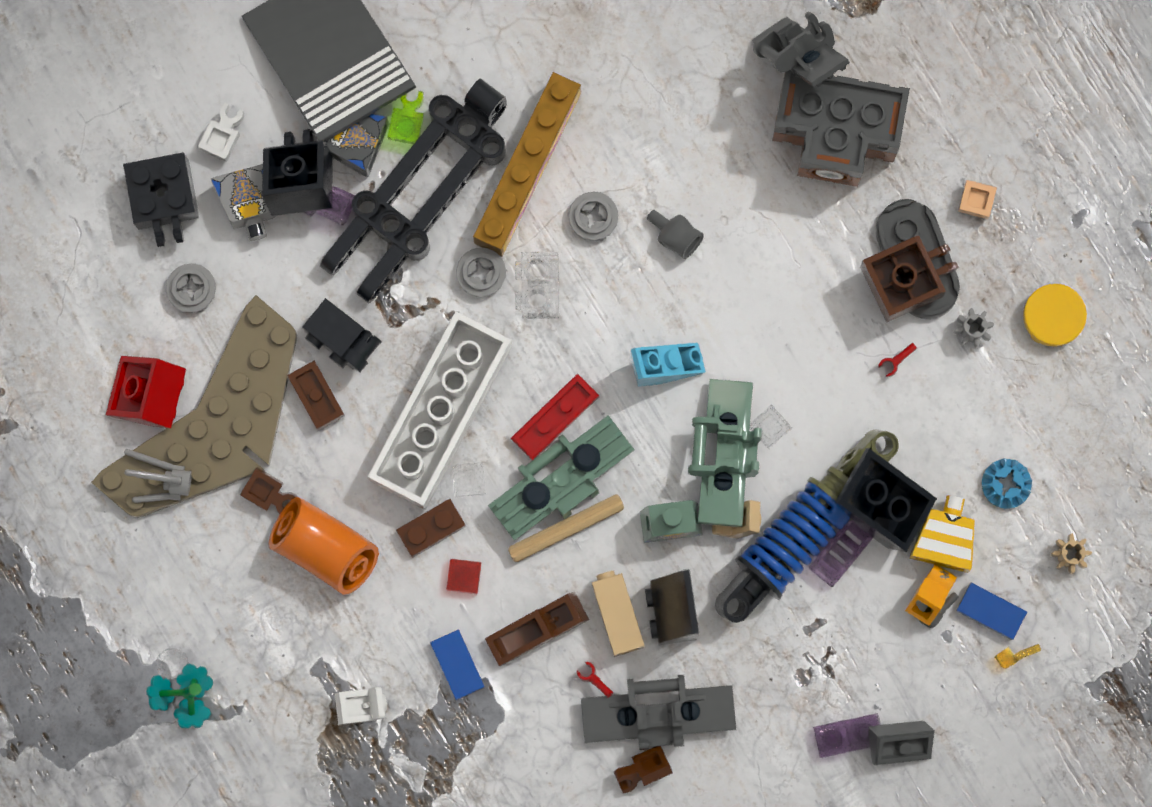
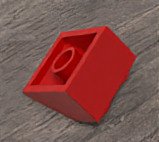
M121 356L106 416L147 426L171 429L173 420L176 417L179 395L184 386L186 368L158 358Z

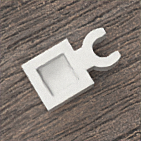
M224 103L220 108V122L210 120L198 148L227 162L240 136L239 132L233 128L241 124L244 119V112L239 109L234 118L227 117V112L230 106Z

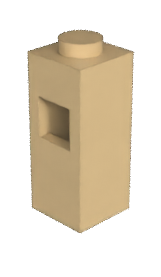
M613 570L597 575V581L592 582V587L614 657L643 649L645 645L622 573L615 575Z

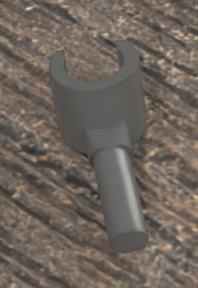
M953 592L945 600L942 609L930 626L920 620L919 622L929 628H934L940 622L946 610L959 596ZM927 607L924 612H931L932 609Z

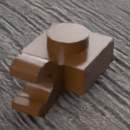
M655 746L631 757L634 764L620 767L614 771L622 793L634 790L640 780L646 786L673 774L661 746Z

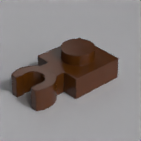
M256 467L240 493V496L265 511L268 510L271 504L275 505L279 514L284 509L283 502L285 500H292L298 497L292 492L282 493L279 491L283 482Z

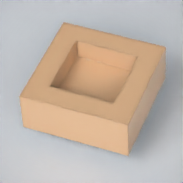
M967 180L958 212L989 219L997 187Z

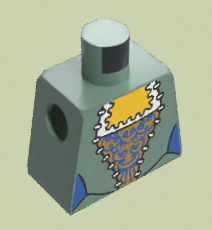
M693 500L650 505L641 510L640 519L644 543L702 536V526L698 524L699 504Z

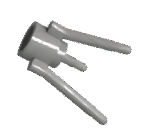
M129 449L124 450L125 455L169 470L164 475L126 469L124 473L127 476L164 482L163 490H169L168 493L133 497L132 501L134 503L169 499L180 501L181 495L189 496L192 471H186L185 466L173 465Z

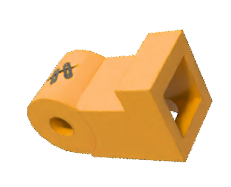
M935 563L922 584L918 587L905 611L930 626L942 609L945 599L957 577ZM917 600L930 607L932 611H921L917 607Z

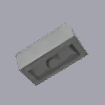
M925 721L869 726L868 736L872 763L874 765L931 759L935 730Z

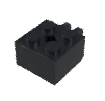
M310 129L303 130V143H296L293 133L285 132L284 145L263 149L262 196L271 216L332 208L333 157L326 140L314 141L312 130Z
M182 152L123 164L133 223L137 229L153 227L157 246L161 247L165 246L166 241L162 225L172 223L174 239L177 243L184 242L181 222L199 218L190 163L185 153ZM161 187L168 189L164 191V195L161 197L156 193Z

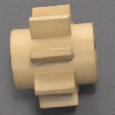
M1069 534L1067 543L1061 539L1055 541L1060 548L1058 551L1052 552L1051 556L1057 557L1059 560L1057 569L1066 566L1069 573L1073 574L1075 572V565L1078 564L1083 569L1087 567L1083 559L1090 556L1092 552L1086 551L1083 546L1086 543V539L1078 542L1074 540L1073 534ZM1074 547L1077 550L1075 553L1077 559L1068 560L1066 558L1068 554L1066 549L1069 550Z

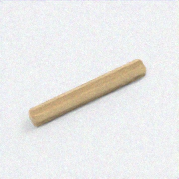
M615 494L510 546L508 551L513 561L519 562L622 511L624 504L620 496Z

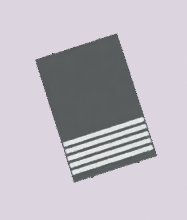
M268 0L242 15L249 30L318 140L327 141L417 88L361 0Z

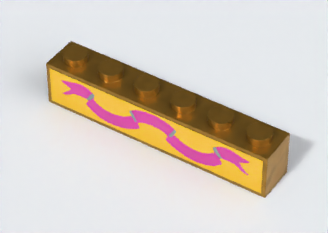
M555 72L552 73L475 231L473 239L476 245L491 249L503 257L581 95V84Z

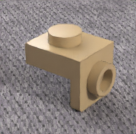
M753 500L744 502L742 527L712 525V533L736 539L760 533L761 502Z

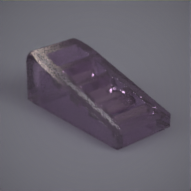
M853 520L849 521L830 540L828 545L811 563L809 569L829 586L834 587L873 538L865 533ZM847 530L862 541L861 544L858 545L845 532ZM840 540L854 552L850 554L837 542ZM830 550H832L840 558H842L845 561V563L842 564L839 560L832 556L829 553Z

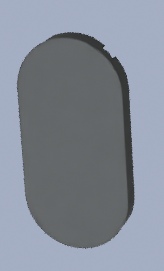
M902 199L889 204L878 218L876 238L881 251L915 236L920 237L927 252L946 244L932 210L915 200ZM949 252L941 258L932 260L935 270L952 262ZM956 271L940 278L946 290L942 298L909 313L922 319H934L946 314L954 306L960 290ZM901 273L897 277V281L903 284H907L910 279L908 276L903 277Z

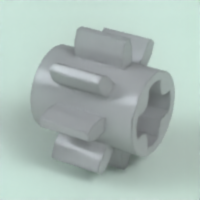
M970 308L967 319L959 315L957 321L962 326L955 329L954 334H961L964 338L961 345L973 342L974 347L978 348L981 338L985 341L991 339L990 334L986 331L992 328L994 323H987L984 318L987 313L986 311L979 315L975 314L973 308ZM975 322L979 325L978 331L971 334L969 332L970 325H973Z

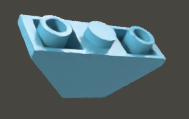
M698 343L631 349L630 358L638 387L660 385L706 372Z

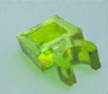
M422 91L418 92L417 99L412 102L406 99L407 94L400 97L403 105L402 109L393 107L387 135L388 140L413 145L418 140L422 130L424 113L416 112V110L424 102Z

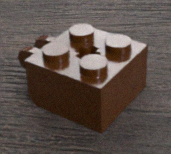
M915 236L862 260L861 271L886 323L944 296L946 290L940 278L956 271L959 266L957 262H949L935 270L932 260L947 255L951 251L948 244L927 252L920 237ZM899 273L903 277L908 276L910 278L907 284L897 281Z

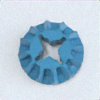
M1003 458L993 462L983 474V493L989 502L999 508L1011 509L1020 506L1031 493L1032 478L1027 467L1017 460ZM1010 472H1013L1012 482L1017 487H1020V489L1009 488L1003 496V484L995 478L1005 479Z

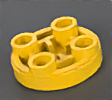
M1048 284L1038 288L1028 298L1023 310L1024 325L1033 341L1052 347L1063 346L1076 339L1082 332L1087 319L1086 306L1081 296L1072 288L1062 284Z

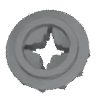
M587 192L577 197L572 203L569 210V222L574 233L581 236L584 240L599 241L610 236L617 226L618 210L613 200L607 195L600 192ZM599 205V217L605 221H595L594 225L588 228L589 218L585 214L586 212L592 213L593 209Z
M475 248L466 252L461 257L457 265L456 274L458 282L465 292L475 297L490 296L501 288L506 278V268L504 261L495 251L488 248ZM476 261H479L483 269L489 268L490 270L486 274L487 284H484L479 277H470L477 272Z
M184 264L170 274L166 284V293L174 307L182 312L196 313L207 308L212 299L215 298L216 283L212 274L205 267L198 264ZM190 276L196 286L202 287L195 291L194 300H192L188 292L179 291L188 287Z

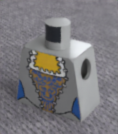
M263 164L211 178L213 187L232 227L236 229L245 226L249 241L265 238L267 234L263 221L275 218V216H271L262 196Z

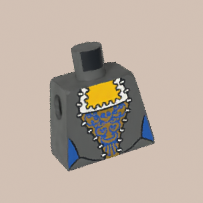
M371 114L327 140L326 143L332 157L361 175L369 177L389 127L388 118L383 115Z

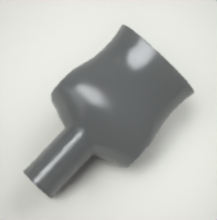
M652 210L647 216V220L661 229L658 236L659 243L667 249L676 252L683 259H687L698 248L704 238L703 232L695 229L681 214L668 220L656 210Z

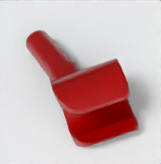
M911 343L893 358H884L880 361L879 368L886 362H891L894 365L893 371L887 374L886 377H892L896 374L897 366L917 349L916 345Z
M585 662L588 667L592 668V673L588 677H583L577 671L580 680L591 682L607 698L611 697L613 691L596 675L597 672L594 665L590 662Z

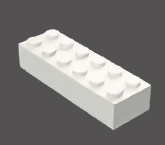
M458 312L454 313L368 475L370 482L426 510L512 347L511 339Z

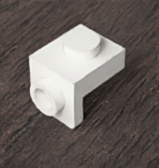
M381 687L335 693L338 725L370 722L385 718L387 700L385 695L382 694Z

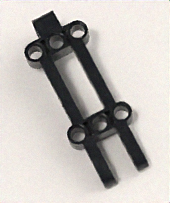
M481 78L473 84L466 94L464 106L447 95L435 96L430 101L428 110L432 122L375 193L364 190L354 196L352 208L356 217L322 259L320 267L331 275H335L371 230L391 245L389 250L365 278L356 292L367 303H371L379 295L407 258L419 261L428 255L430 243L427 233L483 163L496 165L503 161L506 154L505 142L503 137L492 127L506 109V97ZM441 106H447L451 109V113L447 117L440 118L435 115L436 109ZM465 124H471L476 128L475 132L470 136L461 135L459 130ZM448 135L464 147L467 152L412 221H410L391 205ZM490 142L500 146L499 151L492 155L483 151L484 146ZM365 201H371L375 204L372 212L365 214L359 211L360 204ZM387 220H397L399 222L398 229L394 232L385 231L383 225ZM413 238H420L424 241L422 248L417 251L408 249L407 244Z

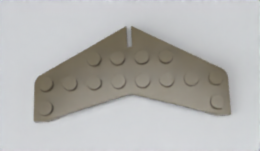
M255 295L245 306L198 407L173 423L171 429H164L132 450L173 465L185 466L186 471H192L189 496L181 495L180 501L169 499L134 503L132 501L133 497L168 493L169 490H163L164 482L127 476L124 473L126 469L164 475L169 470L128 455H124L101 470L91 483L127 514L140 518L248 478L253 474L256 467L265 471L244 451L248 447L270 466L288 383L287 375L290 374L297 342V333L294 327Z

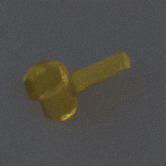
M1036 644L1014 654L1008 646L998 653L995 659L1002 668H1009L1024 657L1040 652L1041 647L1039 644Z

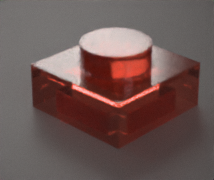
M450 559L446 590L478 594L482 562Z

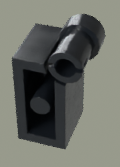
M326 298L302 326L305 333H307L305 339L318 350L322 346L331 352L329 358L341 368L348 365L359 373L368 364L366 360L382 343L375 335L373 336L370 331L365 330V328Z

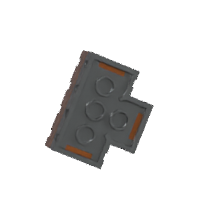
M790 69L784 74L772 141L781 143L784 141L792 143V145L802 146L797 176L858 187L864 170L865 158L883 159V161L894 162L900 147L910 88H896L888 84L871 81L863 82L859 81V79L838 75L831 79H825L821 82V86L817 88L816 86L812 87L800 77L796 78Z

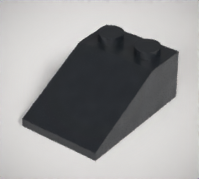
M866 448L835 503L865 533L883 546L907 552L937 498L870 448Z
M690 569L650 580V588L645 589L647 608L653 607L655 619L649 620L652 639L658 638L659 645L696 640L699 635Z

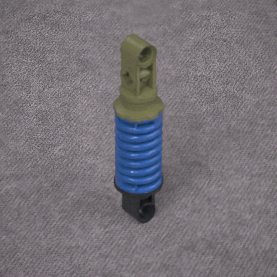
M877 429L867 432L860 442L841 459L836 468L830 466L826 471L827 475L821 481L812 477L807 480L805 490L796 494V501L789 502L787 510H782L779 513V519H774L771 522V528H765L763 536L757 537L755 544L750 545L741 556H737L735 559L742 571L716 598L715 609L721 617L732 622H741L749 616L768 594L778 600L783 597L782 594L786 591V585L795 581V576L790 571L793 570L797 574H801L804 571V567L799 561L804 565H810L812 558L807 553H810L812 556L820 554V549L815 544L823 548L828 545V540L823 535L830 539L836 536V531L831 526L833 525L840 530L849 521H852L835 501L866 448H870L887 462L896 455L899 449V442L893 433ZM882 436L886 444L883 451L878 453L875 444L877 439ZM736 598L739 603L738 609L735 613L729 614L727 605L730 600Z

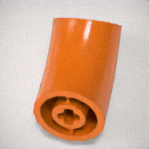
M295 497L284 507L273 526L268 543L269 549L304 568L342 595L354 592L367 580L379 556L378 547L336 518L299 497Z

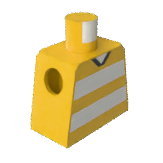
M947 495L943 511L930 510L909 559L933 565L936 563L941 567L964 573L971 571L975 520L961 516L965 499Z

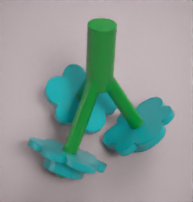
M186 664L182 669V674H179L176 678L177 683L181 685L180 689L170 688L171 682L168 678L163 679L160 675L153 676L151 686L146 690L150 708L152 710L160 709L161 711H166L169 707L168 703L173 702L175 696H183L185 699L180 701L179 708L174 711V717L178 719V725L183 729H188L192 726L195 728L202 727L203 721L210 718L211 711L209 708L204 707L202 700L194 701V697L202 698L205 691L210 690L213 686V679L207 675V668L204 666L197 668L194 664Z

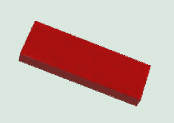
M577 373L511 437V440L531 460H534L599 398V394Z

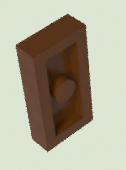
M315 360L287 375L318 431L345 416Z
M448 499L396 529L413 558L463 529L466 525L451 499Z

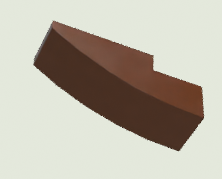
M572 592L531 612L486 637L485 640L498 665L502 666L583 624L589 618L576 593Z

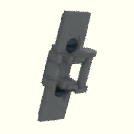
M806 12L805 18L808 20V25L805 29L796 21L786 17L752 39L754 43L753 50L758 57L771 61L774 68L779 72H786L791 69L796 78L800 77L812 87L816 86L818 88L821 86L822 81L827 78H833L834 73L839 70H845L846 65L850 63L846 57L833 49L835 39L830 25L825 21L819 23L817 17L811 12Z
M684 674L678 675V678L639 682L627 679L628 694L612 695L609 698L606 696L581 698L585 743L638 739L639 750L666 745L682 747L684 746L683 735L736 730L732 685L686 689ZM679 692V702L656 705H636L635 695Z

